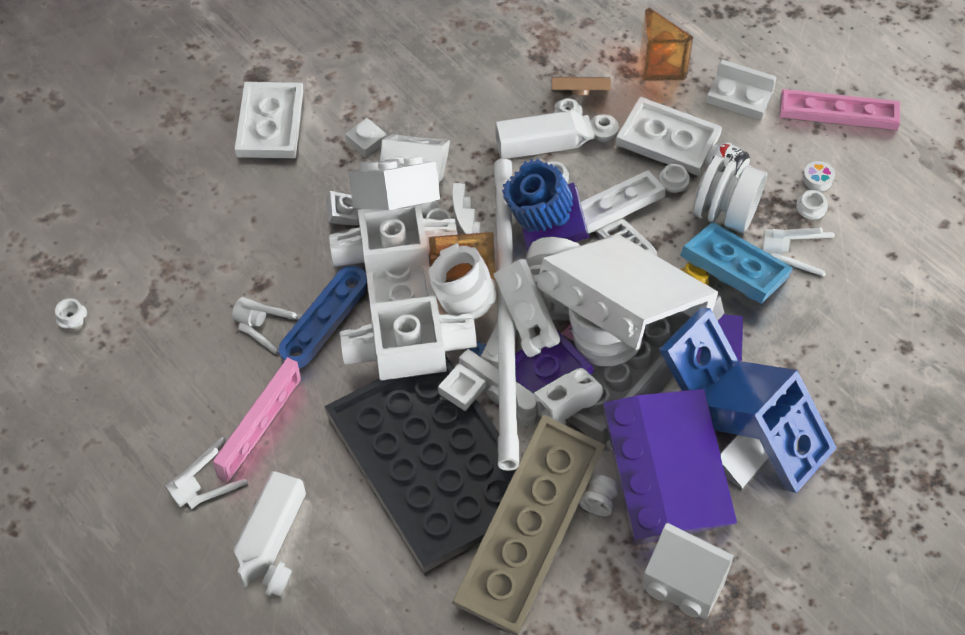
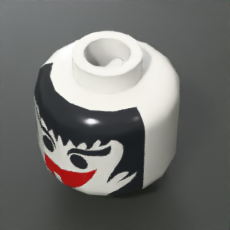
M724 142L721 145L716 144L710 150L705 161V165L709 167L716 155L724 157L725 162L722 172H724L731 160L736 161L735 176L740 177L745 167L750 166V155L747 151L736 145Z

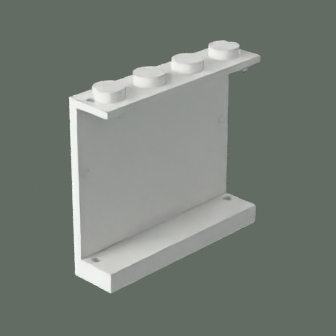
M619 234L543 258L536 285L538 289L634 349H639L646 324L680 311L690 317L701 307L711 308L713 311L718 291Z

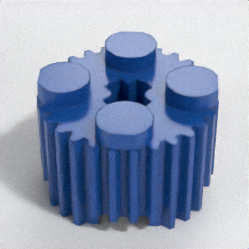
M539 158L536 161L530 159L528 163L524 161L523 165L519 168L520 171L514 172L515 176H511V181L508 180L503 184L504 189L502 190L503 198L515 219L528 232L539 231L540 229L545 231L547 227L552 229V225H564L570 217L568 212L571 211L569 206H573V197L562 172L557 167H554L553 164L543 163Z

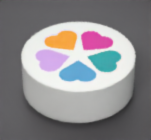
M811 162L805 168L803 182L811 190L826 191L833 184L835 171L825 162Z

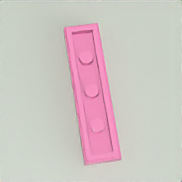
M782 89L779 118L898 130L900 125V101Z
M287 357L212 461L218 478L226 482L231 480L301 381L298 362Z

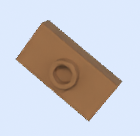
M551 76V89L572 90V95H589V90H611V78Z

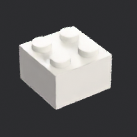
M393 157L385 159V162L382 163L378 161L360 163V169L348 171L353 209L391 210L440 199L436 163L423 162L422 157L405 159L404 157Z

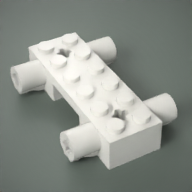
M421 204L391 210L359 209L360 227L351 229L346 233L329 235L333 267L365 263L373 323L362 326L357 330L348 329L340 331L344 365L378 361L380 380L446 372L445 351L477 347L473 314H462L460 316L439 315L436 295H434L428 273L430 267L429 255L438 254L441 250L458 243L455 219L440 221L423 219Z

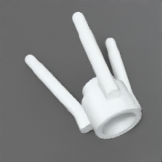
M822 228L765 229L763 251L787 265L824 276V270L783 256L782 252H789V244L792 239L833 238L835 234L833 232H823Z
M246 297L239 298L232 312L233 320L240 323L238 330L249 334L272 353L278 354L279 349L254 330L253 327L255 325L260 326L264 322L266 313L293 320H299L302 315L263 305Z
M221 437L183 473L164 485L179 507L188 503L192 509L203 501L247 485L248 481L242 479L200 495L196 493L201 487L193 475L218 453V449L226 442L224 437Z

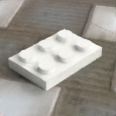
M244 82L235 143L236 157L296 158L304 92L303 83Z
M640 97L618 133L615 145L668 165L680 164L685 167L687 172L698 176L710 150L715 146L721 135L722 127Z

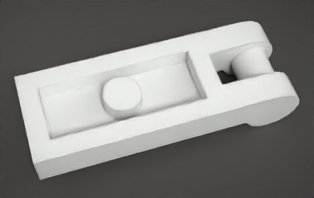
M519 259L494 273L493 275L522 339L521 345L525 354L533 357L541 352V348L545 346L551 348L560 342L558 332L540 291L536 287V282L526 260ZM537 326H539L541 330L540 335L536 336L533 329Z
M467 349L459 357L460 364L486 381V388L483 391L487 393L494 403L499 405L498 369ZM516 382L517 421L524 426H529L536 420L537 402L535 395Z

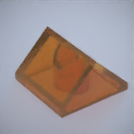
M650 7L645 10L640 49L643 81L684 80L688 74L693 36Z
M493 232L429 237L430 267L440 256L441 250L458 243L459 246L475 247L488 267L490 278L496 280L493 275L496 273ZM469 263L454 266L446 273L445 283L465 276L473 266Z

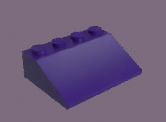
M704 389L637 395L603 402V414L634 546L658 541L666 523L689 534L737 524Z

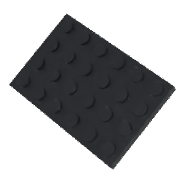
M446 354V372L380 380L379 378L324 406L328 418L424 573L482 541L516 469L507 471L499 468V432L479 402L475 399L467 410L464 411L438 393V386L455 368Z

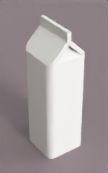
M573 110L495 122V138L500 159L577 149L588 140L595 139L589 116H582Z
M271 471L233 548L240 565L237 573L243 587L246 588L250 581L266 575L271 564L273 565L306 495L303 482L300 479Z

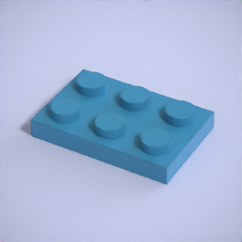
M714 222L685 244L680 254L681 257L688 260L693 266L705 270L717 277L722 283L729 284L744 293L749 299L756 300L761 304L789 278L793 267Z

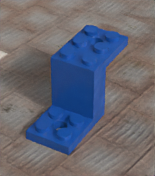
M701 307L659 349L681 391L704 389L714 430L760 440L786 491L797 493L837 448L798 371L738 361L711 308ZM701 348L700 361L697 363L696 354L698 349ZM798 438H799V441H798V448H799V449L797 450V449H796V443H797V440H798Z

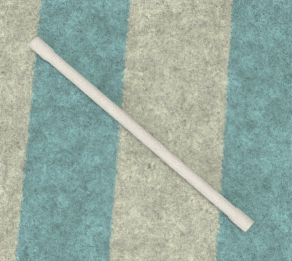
M505 158L498 159L494 163L497 271L513 263L512 212L502 193L504 189L503 184L508 180L511 181L512 162ZM497 284L499 372L498 466L502 470L510 471L519 467V439L516 421L515 334L513 318Z

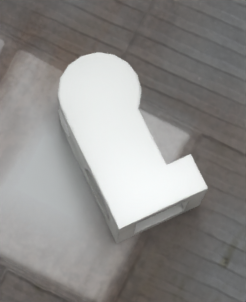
M583 368L576 369L534 392L538 415L542 417L544 414L566 425L567 418L581 409L589 408L598 402L603 393V387Z

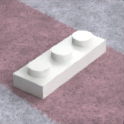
M647 170L582 201L581 205L588 233L664 198L665 187Z

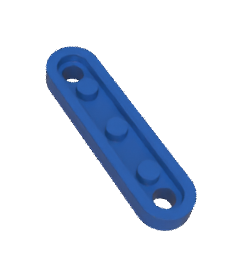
M347 266L338 271L281 341L279 354L282 363L288 357L298 362L299 368L309 364L367 291V276L363 269L357 266ZM351 284L356 285V286L353 287V288H349V287H348V286L351 285ZM294 353H301L299 356H292Z

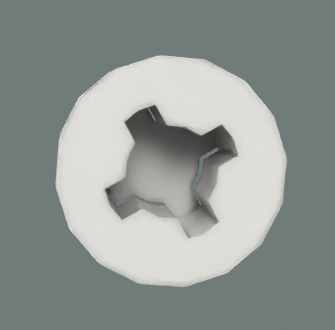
M592 474L587 490L583 493L579 505L591 514L609 516L614 507L612 500L618 496L620 486L616 481L607 476Z

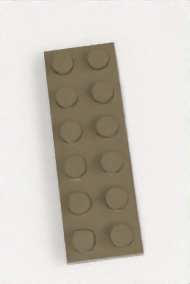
M544 414L542 415L520 460L519 467L516 469L451 604L513 635L519 634L606 446L605 444Z

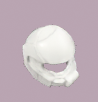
M456 243L441 250L440 256L429 267L430 283L435 295L445 312L451 316L473 314L474 320L483 316L496 302L497 291L495 282L490 278L488 267L475 247L459 246ZM462 263H469L473 266L465 276L445 283L446 273L454 266Z

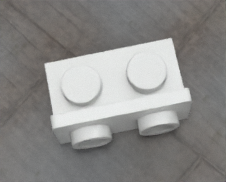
M721 60L717 76L707 95L706 103L762 120L773 95L776 77L736 63Z

